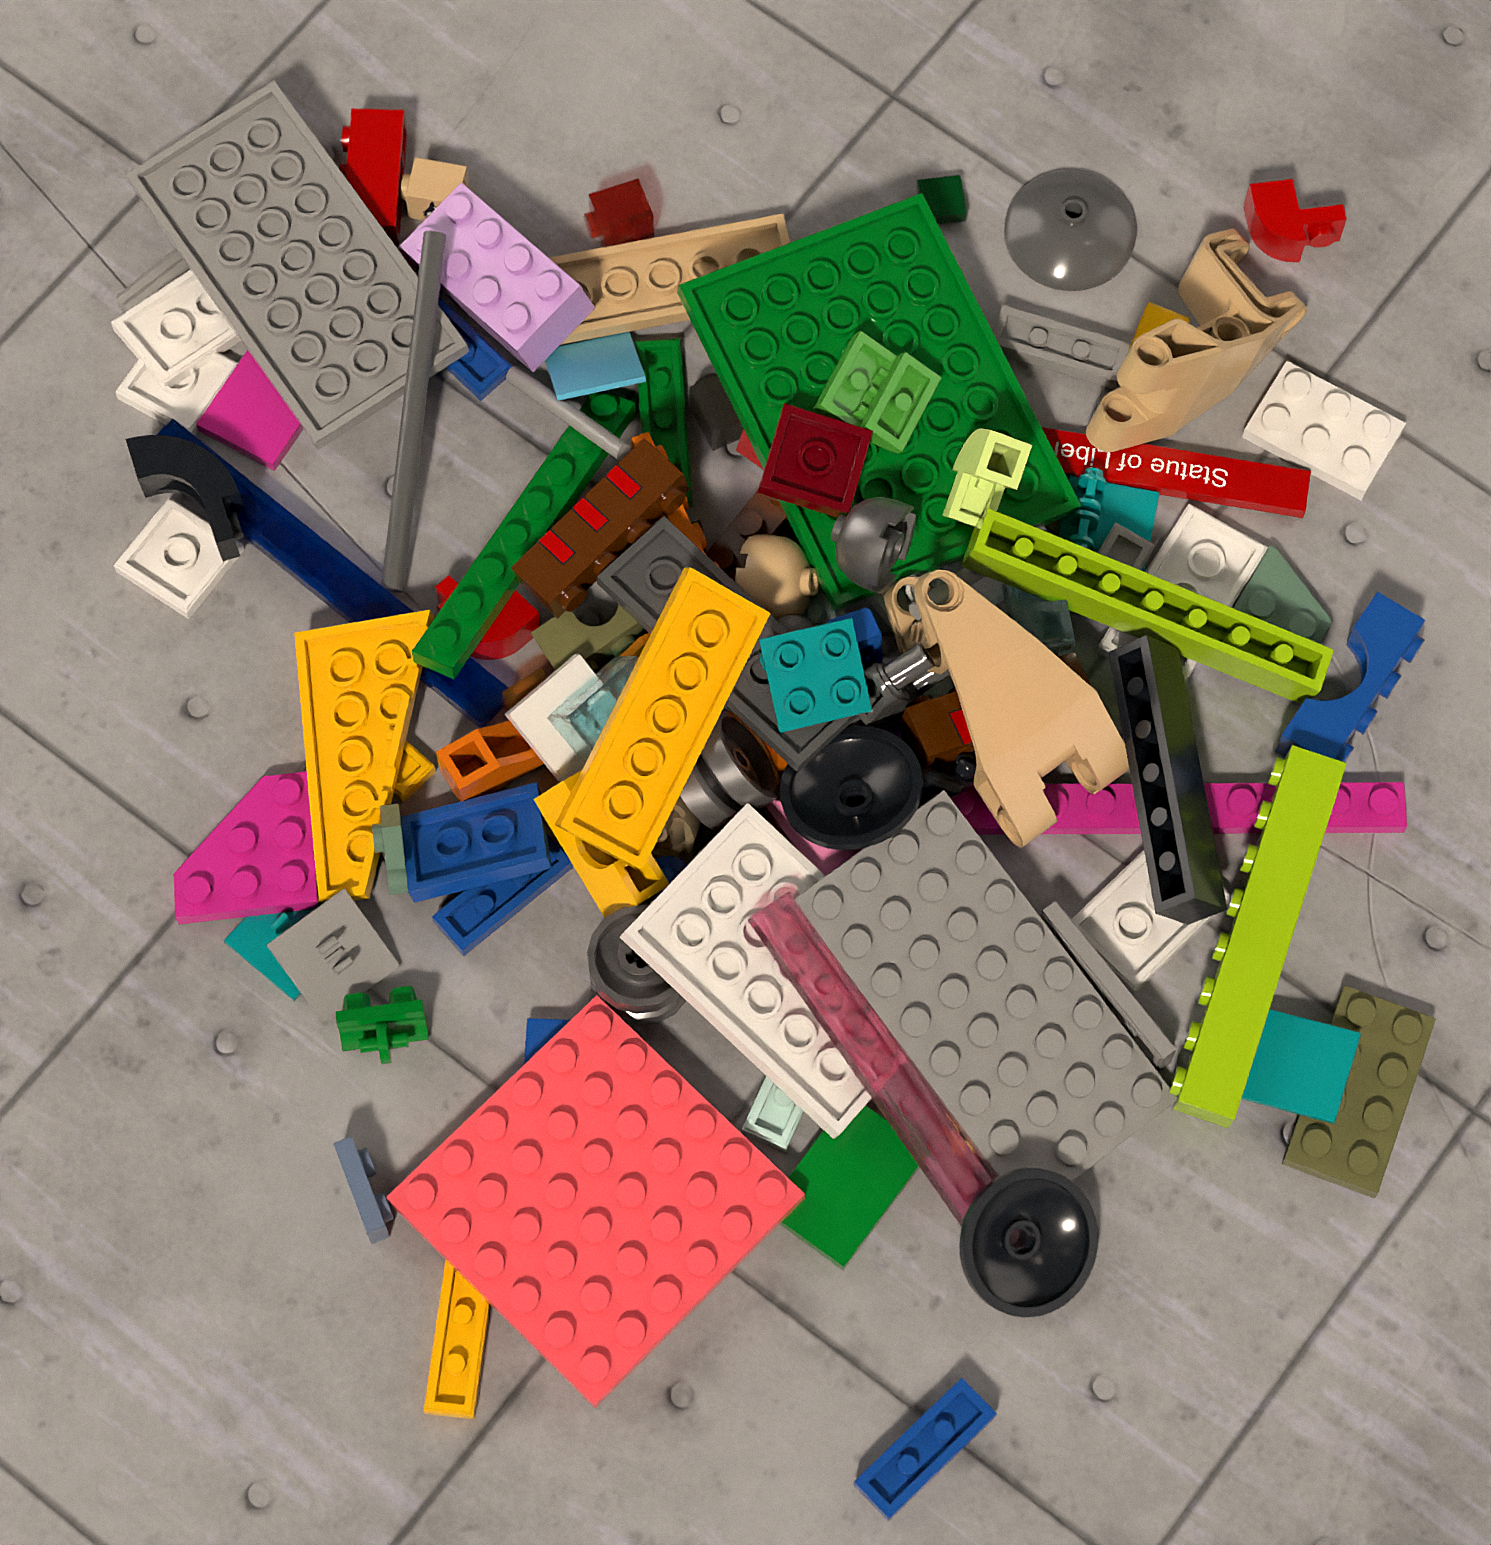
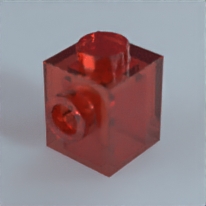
M638 178L588 194L589 212L584 213L585 224L591 239L598 237L602 247L654 237L653 212Z

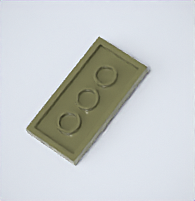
M1344 985L1330 1025L1361 1033V1038L1336 1122L1331 1124L1298 1115L1282 1164L1375 1199L1378 1195L1436 1018Z

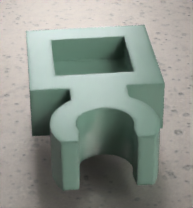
M399 804L380 806L381 824H372L375 853H385L389 895L408 893Z

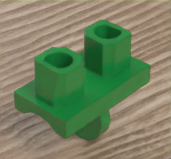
M412 986L393 988L389 992L390 1004L372 1006L370 995L363 992L346 994L342 1010L335 1011L342 1051L360 1049L361 1053L379 1051L381 1064L392 1063L391 1049L409 1047V1042L429 1040L423 1000L417 999Z

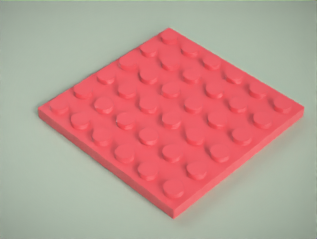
M596 995L406 1177L386 1199L524 1339L596 1408L805 1199V1193Z

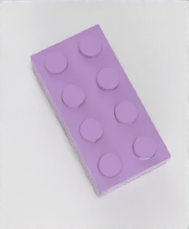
M462 182L399 246L419 271L423 233L425 231H438L446 234L440 290L532 372L595 309V306L582 287Z

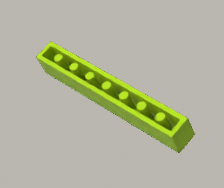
M989 508L976 523L961 566L1134 637L1141 638L1148 635L1179 649V655L1301 705L1306 698L1311 699L1321 691L1334 649Z
M1293 745L1285 759L1276 757L1268 780V784L1276 786L1271 802L1262 801L1254 827L1262 829L1257 846L1248 844L1240 871L1246 872L1248 875L1243 890L1234 888L1228 904V910L1226 911V915L1232 916L1234 919L1229 934L1220 932L1213 951L1212 959L1220 961L1215 978L1206 976L1198 998V1004L1205 1006L1200 1023L1191 1022L1183 1048L1191 1051L1186 1068L1177 1066L1171 1082L1169 1094L1177 1096L1172 1110L1225 1128H1229L1234 1122L1347 763Z

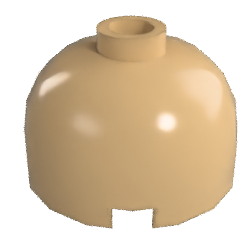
M777 535L749 536L740 551V554H748L745 568L736 569L735 582L761 607L771 613L770 615L774 619L788 614L802 615L809 606L812 596H815L819 589L816 570L811 567L805 551L799 544L787 537Z

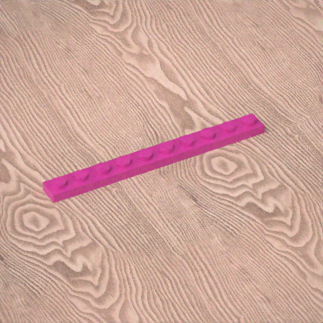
M1404 782L1341 783L1325 833H1404L1407 828ZM1204 783L1213 834L1261 833L1262 829L1254 827L1255 820L1262 801L1271 802L1276 786L1268 783ZM1044 784L1046 788L1042 791L1055 812L1058 822L1041 834H1141L1132 784H1109L1096 794L1090 793L1081 784ZM974 785L957 797L950 798L978 835H1006Z

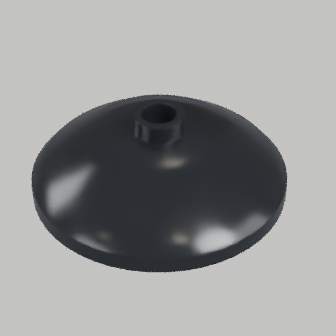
M847 726L799 772L787 764L780 783L781 804L784 814L793 829L811 843L835 850L866 848L892 837L911 820L920 804L923 793L922 771L913 750L906 742L893 733L870 726ZM861 803L860 806L851 807L853 804Z
M1036 1167L1008 1171L989 1182L977 1194L966 1212L959 1241L960 1260L964 1275L978 1297L1000 1312L1017 1317H1037L1051 1313L1072 1300L1089 1278L1097 1256L1098 1227L1089 1200L1081 1189L1065 1176ZM1015 1229H1018L1019 1238L1015 1244L1011 1245L1010 1235Z

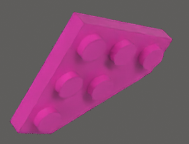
M307 771L263 776L173 874L175 919L179 925L309 910L320 906V902H318Z

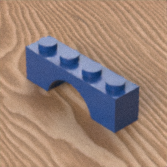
M1377 591L1354 625L1346 644L1358 662L1361 673L1360 685L1352 693L1335 700L1320 701L1306 698L1282 733L1275 752L1286 757L1293 745L1346 763L1354 749L1352 745L1348 744L1355 731L1362 735L1365 734L1378 713L1376 709L1372 708L1379 695L1386 699L1390 696L1402 676L1395 672L1403 659L1411 663L1422 647L1425 639L1418 635L1425 619Z

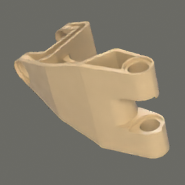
M1232 228L1205 236L1180 280L1178 286L1179 295L1200 326L1196 328L1181 319H1173L1134 340L1116 375L1121 387L1102 398L1087 425V439L1095 448L1104 452H1114L1174 435L1179 429L1231 395L1306 314V305L1293 291L1266 298L1248 276L1240 270L1237 264L1248 253L1250 245L1236 229Z
M935 570L923 574L920 578L904 577L894 581L885 592L884 603L900 654L902 655L916 644L921 643L935 663V667L928 670L929 672L942 674L949 669L975 750L977 766L973 784L1003 832L1016 846L1024 847L1058 822L1055 812L1042 791L1046 787L1041 778L1061 763L1066 761L1080 784L1092 794L1098 793L1129 770L1125 743L1097 691L1036 637L957 575L948 570ZM935 578L944 580L949 588L948 600L942 605L934 604L927 592L932 590L928 585ZM909 585L914 588L915 600L921 620L915 619L910 612L903 610L899 606L897 593L902 586Z

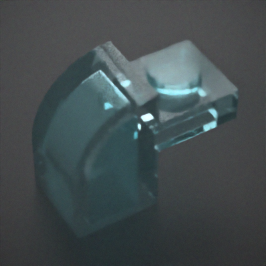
M1001 582L1006 611L1010 618L1036 637L1054 654L1067 653L1076 645L1067 599L1048 602Z

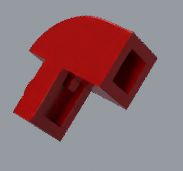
M1293 179L1249 184L1243 205L1249 234L1253 242L1266 255L1284 262H1300L1304 247L1307 245L1321 248L1329 246L1334 242H1339L1347 220L1343 204L1300 209Z
M450 575L435 586L439 604L436 607L438 613L458 585ZM515 590L470 657L480 660H497L516 653L533 639L531 632L541 626L539 612Z

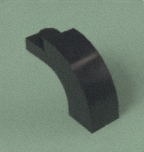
M145 435L125 439L145 498L158 494L174 493L193 499L207 513L222 561L240 557L236 540L244 538L237 513L246 510L236 483L224 464L205 448L182 438L166 435Z

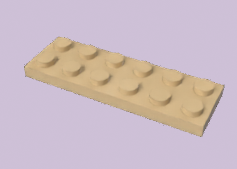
M772 215L549 257L550 260L582 287L595 306V309L560 345L690 320L677 294L679 284L790 243L784 215Z

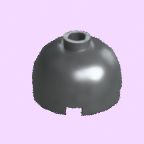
M885 497L868 498L855 505L847 516L840 515L837 518L832 529L831 541L837 543L835 555L839 569L850 581L880 595L890 588L897 577L896 574H891L893 572L890 569L894 566L897 559L905 561L914 535L916 514L911 513L914 509L913 506Z

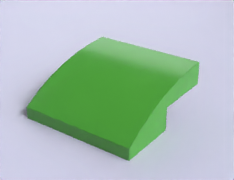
M859 331L849 341L813 410L823 416L873 431L870 439L871 443L899 454L904 450L942 377L908 353L904 352L896 356L868 335Z

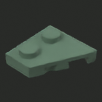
M1270 545L1236 602L1234 609L1321 644L1332 624L1331 618L1277 548Z

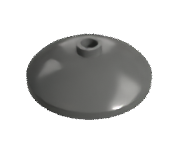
M1079 171L1052 172L1027 183L1012 199L1004 223L1006 247L1017 267L1037 283L1063 291H1081L1095 288L1118 275L1132 255L1137 232L1134 213L1123 194L1104 179ZM1066 213H1077L1080 217L1070 218Z

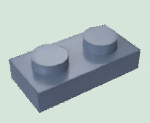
M352 1136L333 1143L371 1244L389 1238L385 1222L391 1221L394 1218L384 1192L374 1195L368 1178L377 1175L367 1147L357 1151Z

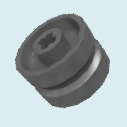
M722 710L680 797L689 810L704 825L715 832H720L747 803L758 811L775 800L780 795L781 781L772 758L755 732L731 711Z
M646 905L624 907L605 917L592 933L587 949L592 994L594 997L597 995L627 1024L635 1026L658 1024L675 1015L686 1002L672 986L620 938L624 931L648 907ZM638 964H645V965H647L646 967H643V968H637V965H638Z

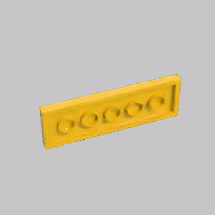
M684 568L555 826L631 867L643 870L771 613L693 568Z

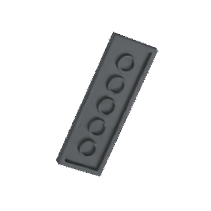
M665 516L597 576V584L650 634L683 569L687 567L693 568L761 607ZM770 615L725 705L794 770L799 772L860 714L779 733L766 671L762 670L759 660V652H761L759 639L788 633V631Z

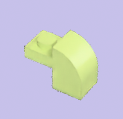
M977 429L966 440L953 466L952 471L957 472L943 516L975 527L988 508L997 511L1005 487L1017 490L1032 445L988 429Z

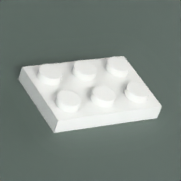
M1286 361L1245 427L1242 438L1302 470L1311 471V474L1362 501L1401 436L1406 423Z

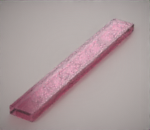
M787 892L752 915L748 922L962 1227L964 1217L972 1201L992 1179L857 986L830 952L795 902L791 892Z

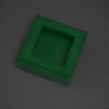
M960 175L917 180V195L923 194L938 224L966 221L967 210Z

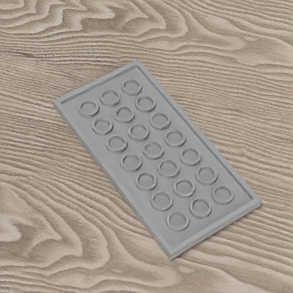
M275 81L270 82L125 174L132 188L318 450L404 395L418 276ZM439 305L437 308L429 378L469 353L467 343Z
M942 791L916 810L911 820L895 835L881 843L864 848L790 903L995 1178L1011 1170L1036 1167L1059 1173L1073 1181L1176 1102L1177 1097L1169 1094L1170 1087L945 791Z

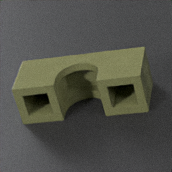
M618 604L614 617L601 626H587L581 623L572 611H565L558 619L554 616L532 631L531 635L555 670L573 655L580 654L593 672L597 674L601 671V667L620 656L639 637L648 633V631Z

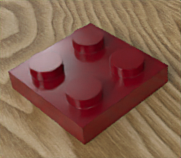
M784 403L757 493L833 517L847 516L852 506L873 431Z

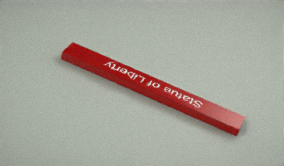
M1042 427L1068 480L1070 475L1080 477V475L1085 474L1087 468L1093 467L1103 471V478L1107 483L1159 492V495L1304 518L1311 471L1149 444H1140L1114 452H1104L1095 448L1087 439L1086 434Z

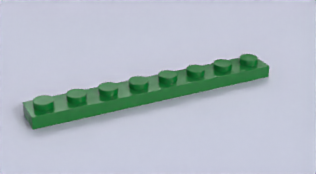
M607 391L592 393L580 409L581 412L618 438L621 437L636 415L635 402ZM570 425L568 426L412 650L414 663L452 679L456 678L520 584L511 567L571 510L609 453Z

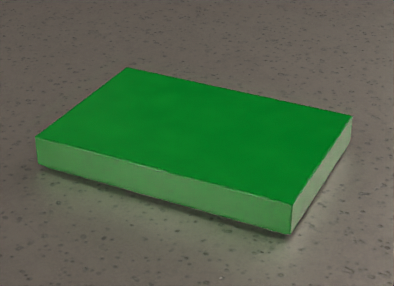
M865 1105L836 1138L833 1139L823 1131L788 1178L805 1193V1199L779 1225L844 1271L927 1159L930 1151Z

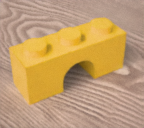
M580 770L533 800L605 918L624 907L639 905L666 888L669 882L652 854H650L643 870H638L555 826L582 771Z

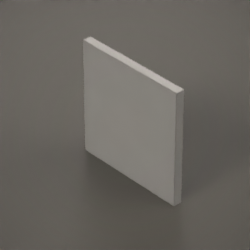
M345 888L266 944L322 1023L333 1016L335 1011L342 1009L346 994L364 993L400 967V964Z

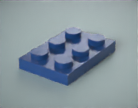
M537 782L402 816L401 826L408 893L413 902L416 903L551 869L545 818L533 800L542 794Z

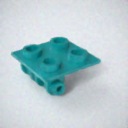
M1093 467L1087 468L1085 474L1080 475V477L1070 475L1069 482L1081 507L1071 515L1061 519L1058 537L1098 553L1113 525L1117 523L1151 542L1159 492L1107 483L1103 478V471ZM1145 563L1144 567H1143L1142 570H1141V571H1143V572H1145L1146 563Z
M852 618L759 639L761 648L759 660L762 670L766 671L779 733L872 711Z

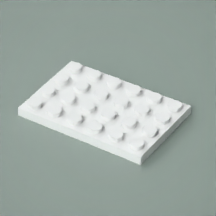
M747 803L624 931L620 938L834 1139L840 1135L906 1058L790 905L792 900L823 879L825 875Z

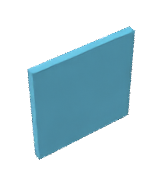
M630 332L558 346L545 360L557 401L646 382Z

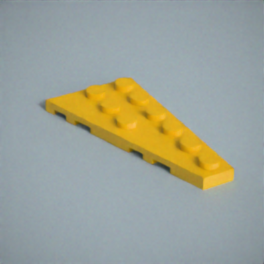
M431 610L294 633L318 902L321 904L344 888L353 901L370 899L380 853H375L372 824H381L380 806L391 805L423 667L414 663L412 650L434 619V614Z

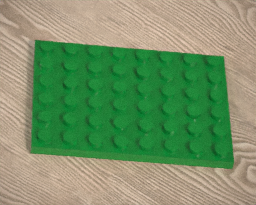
M922 193L679 284L677 294L763 469L784 403L819 414L813 408L849 341L857 332L862 331L896 356L904 352L908 353L942 377L901 453L897 454L871 442L869 443L851 506L852 509L855 505L868 498L885 497L914 507L911 513L916 514V524L905 561L897 559L894 566L890 569L893 572L891 574L897 575L895 581L904 577H919L964 558L975 527L945 517L943 512L957 472L952 471L955 461L966 440L977 429L992 430L1032 445L1017 490L1005 487L997 512L1033 527H1039L1069 516L1081 507L1065 472ZM779 500L802 549L807 554L811 567L816 570L818 582L833 611L877 594L853 583L839 569L835 555L837 543L831 541V533L837 517Z

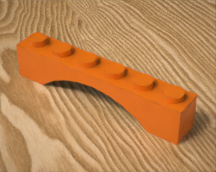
M649 632L639 637L625 652L596 674L616 701L651 635ZM510 720L477 728L436 751L440 772L459 802L492 794L544 764Z

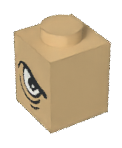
M415 157L411 174L405 173L403 175L400 188V198L406 200L409 218L425 220L461 182L470 189L467 166Z

